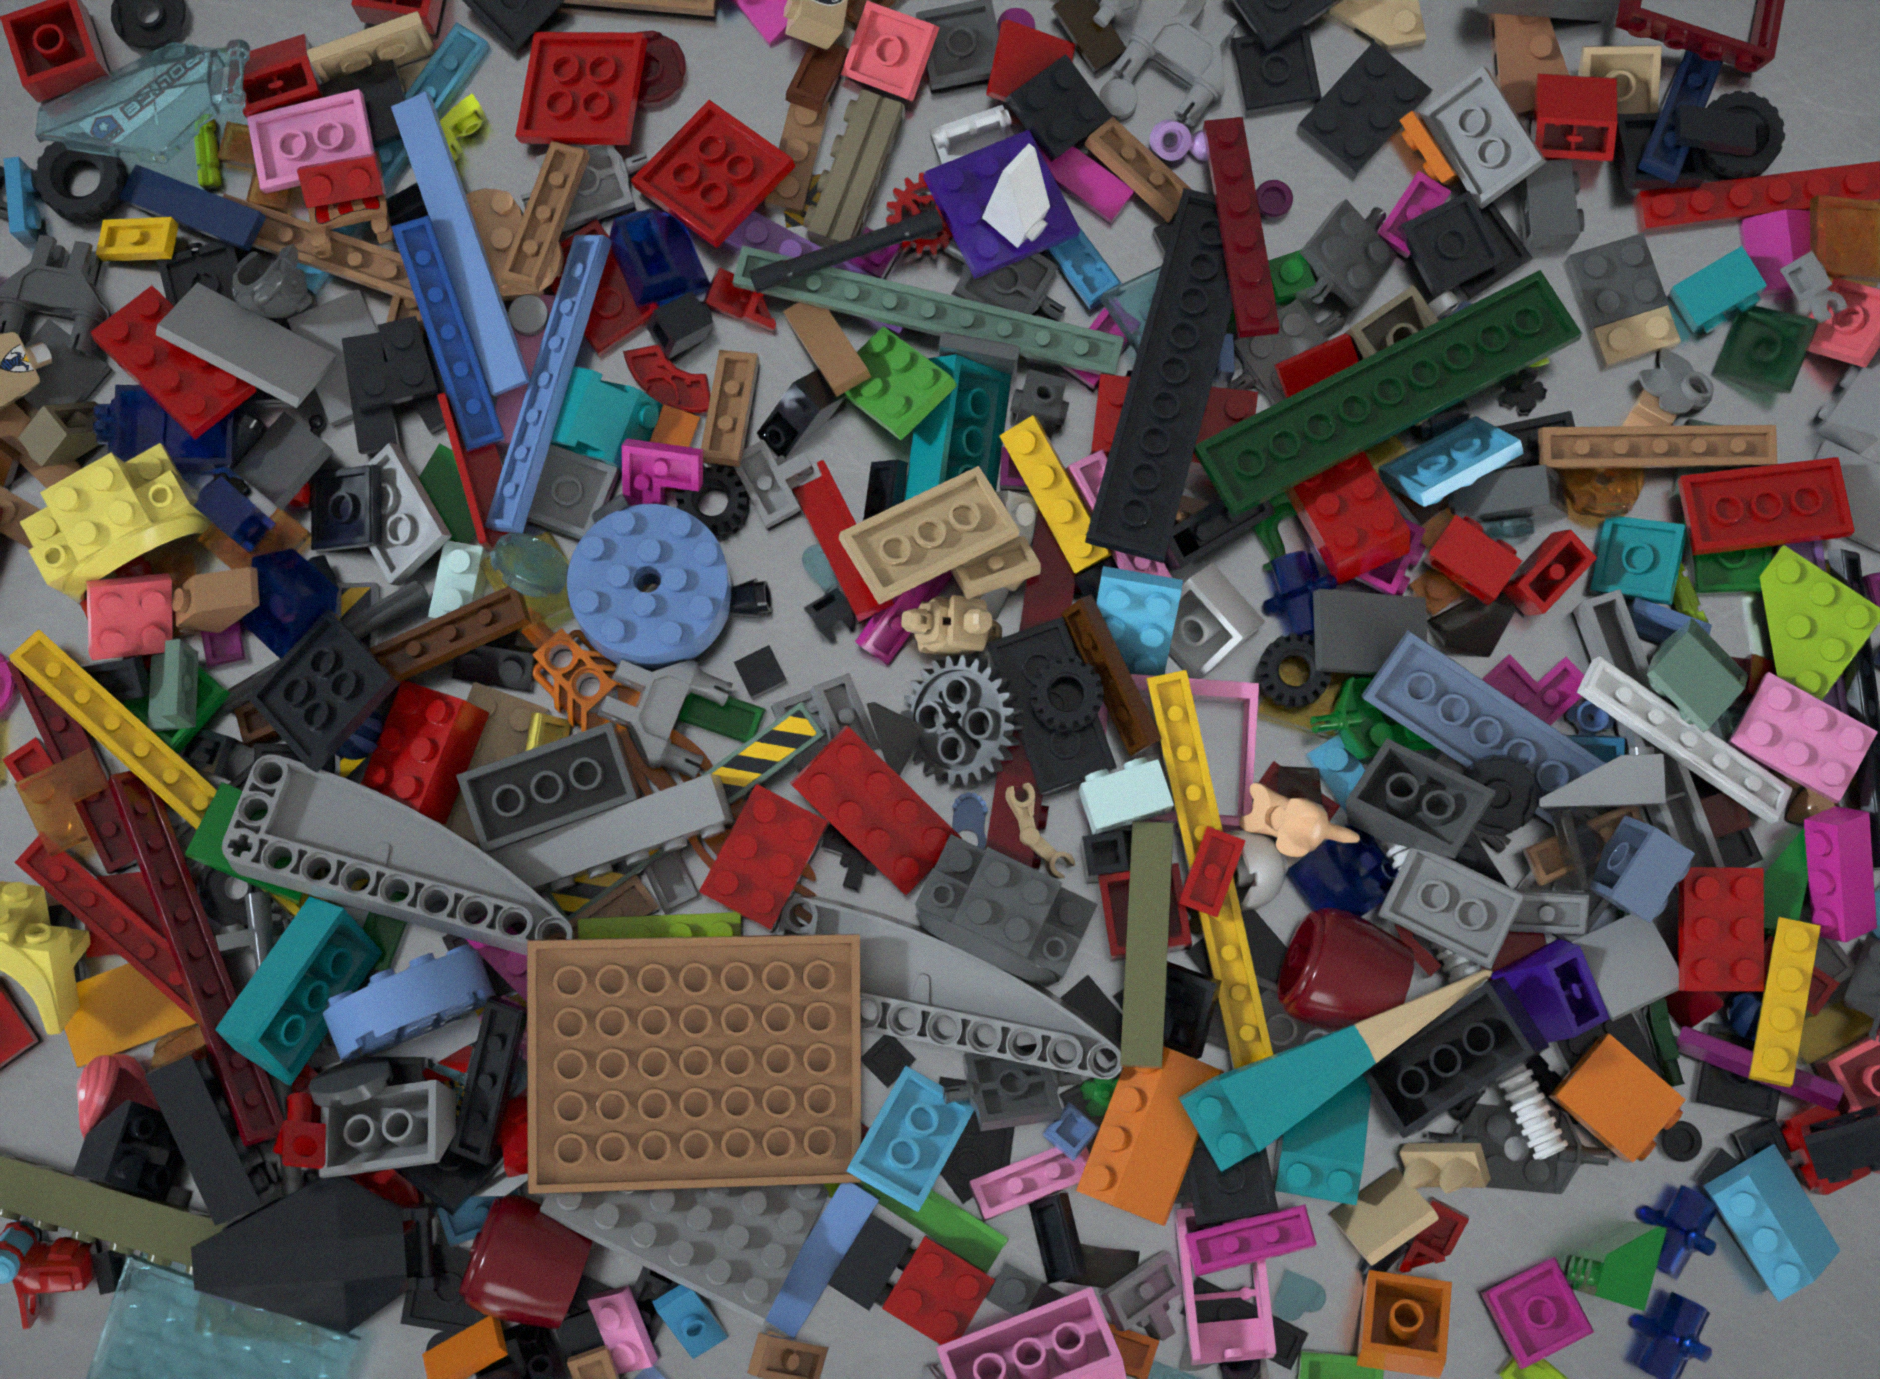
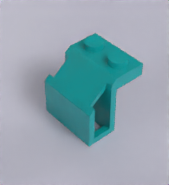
M574 366L550 444L589 458L602 460L606 464L617 467L622 473V444L626 439L649 442L658 422L663 404L635 387L601 380L603 374Z

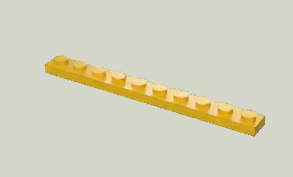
M38 629L9 655L10 661L190 825L196 830L198 829L217 792L210 783L41 630ZM269 892L270 897L293 918L309 896L328 903L330 902V900L304 893L299 905Z
M1187 670L1150 677L1146 679L1156 727L1162 738L1160 745L1188 870L1190 871L1205 827L1208 826L1222 832L1223 829ZM1232 877L1218 918L1198 911L1212 976L1222 981L1217 999L1234 1070L1272 1056L1273 1051L1234 878Z

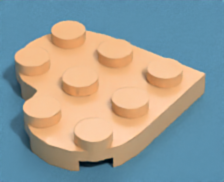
M484 188L466 194L502 300L514 301L523 295H534L537 297L545 293L543 289L551 285L556 276L559 278L562 274L564 256L560 243L558 242L539 293L503 284L499 276L522 219L523 212L512 195L507 191Z

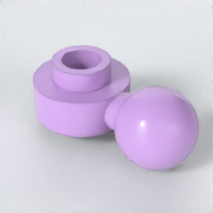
M1172 119L1163 120L1152 129L1150 146L1154 153L1161 158L1174 161L1182 158L1188 151H1191L1196 159L1208 161L1203 130L1191 135L1185 125ZM1172 132V142L1168 145H1164V136L1167 133Z

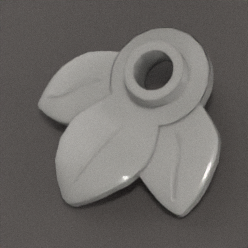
M1662 348L1659 351L1660 369L1642 370L1638 374L1643 388L1651 395L1660 397V408L1669 413L1682 415L1686 414L1691 408L1697 410L1704 409L1712 401V394L1714 392L1712 381L1705 374L1694 371L1692 365L1686 359L1669 350Z

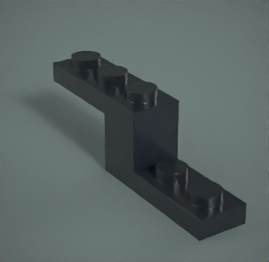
M1219 498L1195 513L1175 520L1164 564L1169 572L1181 569L1276 512L1270 501L1267 500L1233 518L1222 498ZM1112 555L1074 577L1084 597L1092 594L1095 602H1097L1103 566L1119 569Z

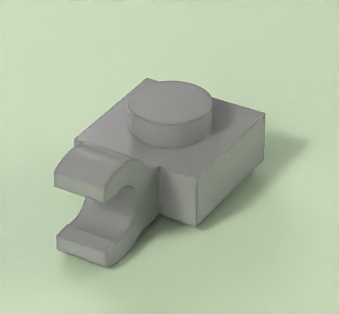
M1813 251L1808 252L1780 269L1799 302L1808 301L1814 318L1820 324L1832 317L1827 309V304L1835 314L1847 308L1845 299L1839 293L1831 292L1827 289L1833 284L1826 274L1825 267L1817 260Z
M272 914L273 923L281 920L280 914ZM243 923L219 929L221 935L215 936L221 956L253 949L251 933L249 929H245ZM282 935L273 936L274 945Z

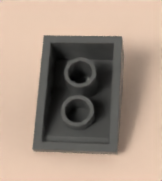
M1387 738L1346 799L1347 823L1384 842L1455 859L1494 798L1495 790Z

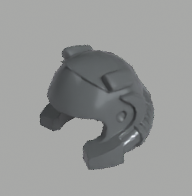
M291 244L283 247L276 261L267 269L262 277H260L259 269L263 264V258L258 252L249 253L236 265L237 271L233 274L231 289L235 301L243 309L267 318L280 319L293 315L296 311L301 312L311 304L312 296L307 293L305 274L303 270L296 268L298 249L295 245Z

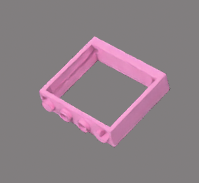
M1131 674L1141 697H1150L1146 679L1155 676ZM1189 678L1193 700L1243 704L1236 816L1219 815L1223 832L1243 830L1239 824L1240 818L1252 812V796L1249 789L1254 779L1259 683ZM1103 701L1098 716L1106 735L1108 710ZM1175 811L1142 821L1174 823L1176 832L1180 833Z

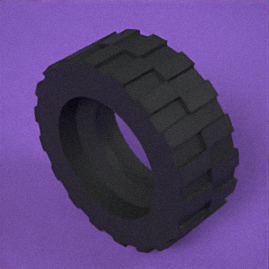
M1739 90L1731 94L1725 93L1720 95L1716 101L1713 100L1707 108L1756 116V150L1752 156H1744L1698 148L1703 169L1706 172L1712 173L1719 180L1721 178L1732 180L1760 176L1773 163L1783 148L1781 145L1785 140V132H1783L1784 121L1783 118H1780L1778 109L1775 106L1773 107L1764 96L1761 98L1751 91L1745 93Z
M69 133L68 136L56 138L54 143L50 146L47 145L43 149L44 153L41 157L39 156L36 162L38 166L34 177L37 179V184L35 185L37 191L42 195L41 198L60 217L62 215L66 220L73 223L78 221L80 224H88L91 221L98 222L103 217L113 214L114 209L122 204L123 201L118 197L126 184V180H128V173L124 169L125 165L122 159L103 139L97 136L96 138L92 137L89 133ZM76 161H90L99 169V185L92 193L85 196L70 194L63 184L65 170Z

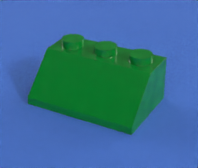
M1629 1222L1581 1248L1579 1255H1573L1567 1271V1279L1571 1280L1570 1286L1572 1290L1645 1311L1667 1228Z

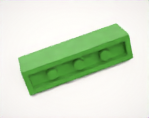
M862 1180L857 1182L881 1197L878 1201L880 1205L986 1273H988L1002 1248L1009 1240L1008 1236L983 1222V1220L934 1189L930 1190L919 1212H916Z

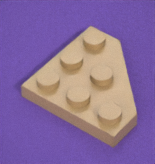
M1343 0L1329 10V14L1352 29L1358 28L1375 39L1374 41L1386 51L1425 44L1427 39L1419 0Z

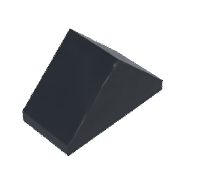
M200 729L179 753V756L195 770L232 781L239 773L248 746L233 737Z

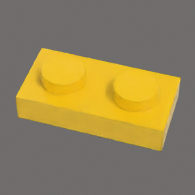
M172 217L103 220L96 255L103 262L172 259L179 224Z

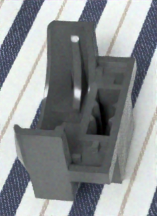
M950 834L935 868H932L915 903L917 911L915 917L920 926L926 931L989 964L1042 986L1060 985L1098 904L1061 887L1062 882L989 847L986 850L981 849Z

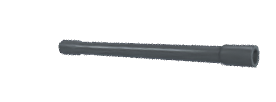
M256 892L244 895L248 929L252 936L256 971L274 947L272 935L273 919L269 892ZM269 1073L270 1086L283 1120H287L286 1099L289 1095L293 1094L292 1085L285 1084ZM279 1154L282 1173L281 1190L282 1198L306 1186V1180L303 1177L302 1167L284 1166L282 1164V1154Z

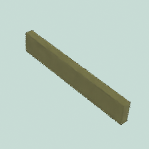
M1133 821L1121 1067L1162 1069L1174 823Z

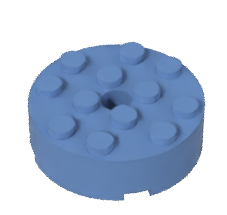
M640 504L630 506L621 511L617 510L595 523L581 538L569 563L567 592L576 620L589 643L604 657L617 664L624 660L641 668H657L659 670L683 661L692 660L704 652L718 637L730 612L732 584L725 556L719 542L709 528L700 520L675 507L661 504ZM645 584L659 585V587L652 592H642V590L644 589L643 586Z
M465 944L448 951L446 956L435 959L433 953H428L409 962L410 967L407 970L395 974L393 968L384 970L369 978L371 982L368 983L367 987L355 993L349 990L328 999L329 1004L323 1012V1016L341 1061H351L359 1058L358 1050H361L363 1055L367 1053L373 1055L396 1047L459 1020V1015L471 1012V1008L472 1011L484 1007L488 997L497 995L479 951L471 950L469 944Z

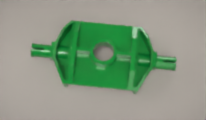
M1352 677L1343 681L1336 696L1334 712L1329 715L1312 716L1310 719V725L1318 724L1311 727L1313 733L1334 730V733L1339 734L1345 748L1358 760L1374 758L1387 738L1412 751L1436 748L1399 722L1394 726L1388 725L1382 718V711L1362 698L1361 695L1374 677L1354 679Z

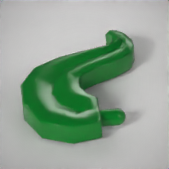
M1285 492L1269 499L1276 513L1254 526L1259 541L1270 557V561L1262 566L1265 572L1279 568L1286 556L1285 547L1278 531V524L1286 518H1294L1297 515Z

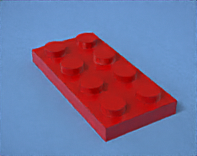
M151 285L90 333L93 340L196 440L257 391L255 386L155 335L157 324L174 306Z
M1839 457L1683 475L1677 481L1692 556L1851 537L1855 532Z
M847 725L790 782L812 806L905 895L936 865L950 834L960 839L962 838Z

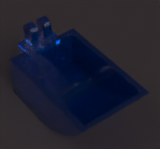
M115 385V399L111 400V404H98V406H94L93 415L97 418V421L93 422V431L97 434L96 442L98 444H108V454L112 452L124 462L161 443L165 446L179 473L208 471L231 464L234 410L195 440L140 385Z

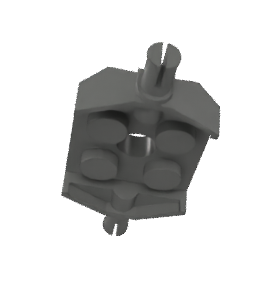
M1475 1103L1462 1119L1456 1132L1444 1134L1428 1131L1426 1138L1442 1140V1143H1481L1491 1177L1486 1187L1563 1194L1580 1165L1586 1163L1608 1166L1609 1159L1593 1157V1155L1610 1156L1609 1148L1585 1147V1145L1581 1144L1568 1112L1549 1110L1548 1113L1550 1117L1555 1116L1557 1121L1554 1123L1556 1129L1561 1128L1562 1134L1559 1136L1562 1141H1567L1568 1146L1565 1147L1566 1149L1542 1160L1534 1159L1533 1154L1536 1152L1533 1147H1528L1527 1142L1530 1141L1528 1136H1523L1521 1133L1524 1128L1522 1123L1517 1124L1515 1120L1519 1118L1516 1111L1511 1112L1510 1107ZM1514 1136L1523 1140L1526 1147L1524 1156L1515 1161L1509 1159L1504 1151L1506 1141Z

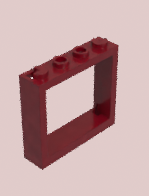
M1620 0L1615 27L1628 31L1631 36L1654 39L1663 42L1670 49H1684L1699 54L1704 60L1721 61L1734 65L1741 72L1756 73L1775 58L1785 0H1758L1750 43L1641 8L1642 0Z

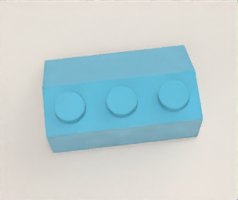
M1775 1144L1703 1186L1765 1287L1778 1302L1814 1282L1841 1251Z

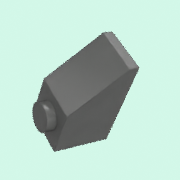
M1005 1260L995 1278V1282L986 1295V1300L1017 1316L1069 1295Z

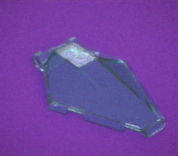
M241 39L230 40L227 43V47L222 48L172 42L40 106L35 136L40 143L45 140L64 143L68 150L119 157L121 152L137 154L140 161L166 165L190 143V139L199 134L200 127L218 115L238 112L245 108L246 93L243 90L245 63L250 58V45ZM224 67H229L227 88L221 94Z

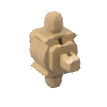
M952 595L951 598L936 596L929 602L922 601L918 609H909L902 614L901 625L907 632L913 633L921 653L953 656L954 654L971 655L975 651L983 652L988 642L1002 638V626L997 621L992 620L991 613L987 611L985 600L970 598L967 600L966 597Z

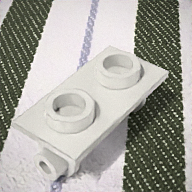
M1003 105L930 129L942 164L1014 136L1010 126L1012 122L1007 109L1004 110Z

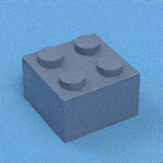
M1625 815L1581 884L1619 909L1651 923L1653 918L1660 915L1668 903V895L1675 884L1684 879L1689 872L1690 861L1695 853L1658 828Z

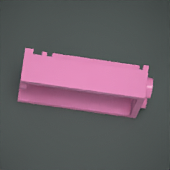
M1183 1203V1209H1176L1175 1223L1191 1365L1274 1358L1276 1344L1266 1261L1262 1260L1252 1263L1255 1289L1250 1290L1248 1287H1243L1240 1291L1194 1295L1190 1255L1184 1236L1187 1232L1197 1231L1201 1227L1208 1229V1225L1197 1227L1193 1203ZM1248 1218L1237 1219V1220H1232V1221H1226V1222H1221V1223H1222V1224H1228V1223H1232V1222H1236V1221H1240V1220H1244V1219H1248ZM1251 1296H1256L1258 1318L1197 1323L1195 1301L1239 1297L1242 1300H1248Z

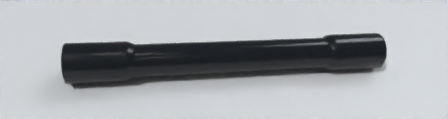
M933 208L903 218L898 223L810 253L750 270V277L756 293H760L787 284L795 278L865 254L942 231V222L937 209Z

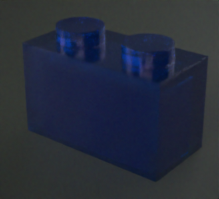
M222 476L216 481L207 483L198 494L199 500L193 505L249 553L276 524Z

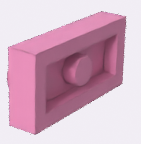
M629 1285L594 1293L587 1302L604 1344L608 1345L617 1373L622 1374L652 1367L658 1360V1357Z

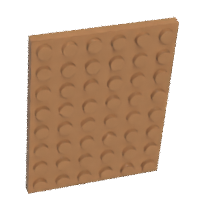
M860 934L527 940L528 1194L861 1182L859 1178L846 1171L861 1145Z

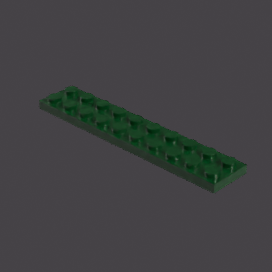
M1539 270L1194 445V453L1234 518L1579 341L1582 332L1542 271Z

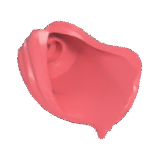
M125 1054L100 1055L92 1059L84 1067L76 1086L79 1124L84 1139L89 1131L125 1100H131L161 1111L145 1077L146 1072L144 1068L131 1056Z

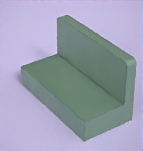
M181 639L166 640L165 653L156 654L151 657L148 728L153 732L196 727L199 652Z

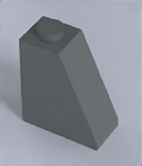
M1546 464L1485 474L1476 479L1473 484L1461 487L1448 494V505L1452 515H1458L1462 519L1464 516H1467L1479 524L1569 516L1564 477Z

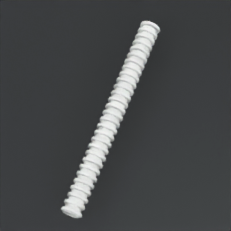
M1381 841L1382 847H1387L1389 850L1386 853L1387 857L1394 860L1392 864L1393 869L1400 871L1410 848ZM1435 943L1431 944L1432 949H1437L1439 953L1436 956L1437 960H1442L1444 963L1442 967L1443 972H1448L1450 975L1447 979L1449 984L1482 970L1480 965H1476L1474 962ZM1488 979L1481 983L1479 986H1477L1475 989H1473L1471 992H1469L1467 995H1469L1470 993L1484 985L1485 982L1488 981ZM1525 1064L1500 1079L1501 1082L1498 1085L1500 1089L1505 1088L1507 1094L1504 1095L1506 1101H1511L1513 1106L1510 1107L1511 1112L1516 1111L1519 1117L1515 1119L1517 1124L1522 1123L1524 1130L1521 1133L1523 1136H1528L1530 1141L1527 1142L1529 1148L1533 1147L1536 1152L1533 1154L1534 1159L1542 1160L1566 1149L1565 1147L1568 1146L1566 1140L1562 1141L1559 1136L1562 1134L1561 1128L1556 1129L1554 1126L1557 1120L1555 1116L1550 1117L1548 1111L1551 1108L1549 1104L1544 1105L1542 1099L1545 1096L1543 1093H1538L1536 1089L1539 1083L1538 1081L1533 1082L1531 1075L1534 1074L1532 1069L1527 1070Z

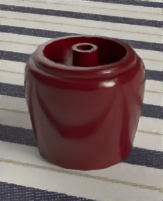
M1323 907L1318 911L1313 910L1303 918L1288 945L1278 977V1000L1283 1004L1284 1011L1289 1016L1303 1023L1330 1031H1337L1404 1004L1414 970L1412 947L1370 921L1348 911L1331 907Z
M508 1194L503 1196V1198L496 1197L489 1209L481 1232H477L469 1252L471 1258L463 1276L459 1293L464 1296V1301L470 1308L482 1314L510 1322L559 1329L580 1281L593 1240L541 1213L542 1203L529 1197L517 1194Z

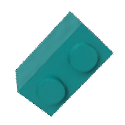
M1740 246L1674 285L1668 295L1693 334L1704 328L1706 333H1709L1727 321L1724 315L1736 308L1742 313L1758 304L1762 300L1759 295L1762 294L1767 284L1743 246Z

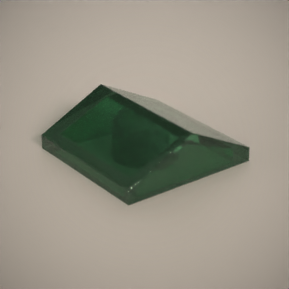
M1756 305L1741 313L1739 311L1714 373L1716 376L1755 392L1790 394L1819 322L1816 319Z

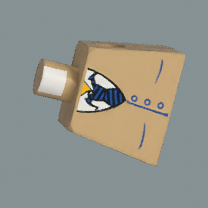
M16 332L0 334V410L28 394L41 383L36 369L52 363L50 351L44 342L41 341L25 348Z

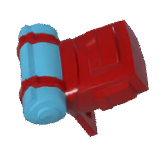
M14 1220L5 1226V1229L0 1234V1284L13 1282L18 1298L23 1330L31 1329L40 1315L38 1293L84 1290L96 1274L92 1254L97 1253L95 1243L83 1242L71 1237H60L54 1243H48L46 1241H39L40 1234L37 1228L29 1222ZM28 1298L30 1299V1308L28 1307Z

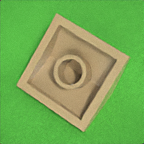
M1582 46L1578 76L1617 78V114L1658 113L1662 46Z

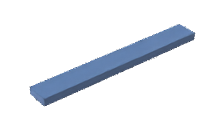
M425 91L393 105L391 108L428 215H430L490 393L493 396H499L530 383L531 380L432 97Z
M604 235L574 236L531 374V382L526 390L485 526L493 531L523 533L612 243Z

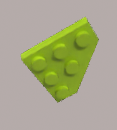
M1783 544L1760 576L1777 677L1822 701L1879 625L1880 608Z

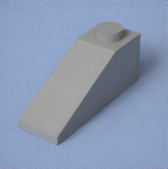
M1654 747L1629 748V755H1621L1540 798L1539 809L1666 804L1664 754H1654Z

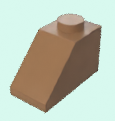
M246 567L193 575L174 590L172 608L176 614V627L221 633L259 606L257 568Z

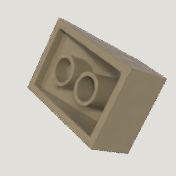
M1412 285L1352 326L1345 333L1351 337L1358 360L1361 361L1439 320L1416 287ZM1427 418V419H1425V420H1423V421H1421V422H1419V423H1417V424H1415V425H1416V426H1419L1420 424H1422L1423 422H1425V421L1428 420L1429 418Z

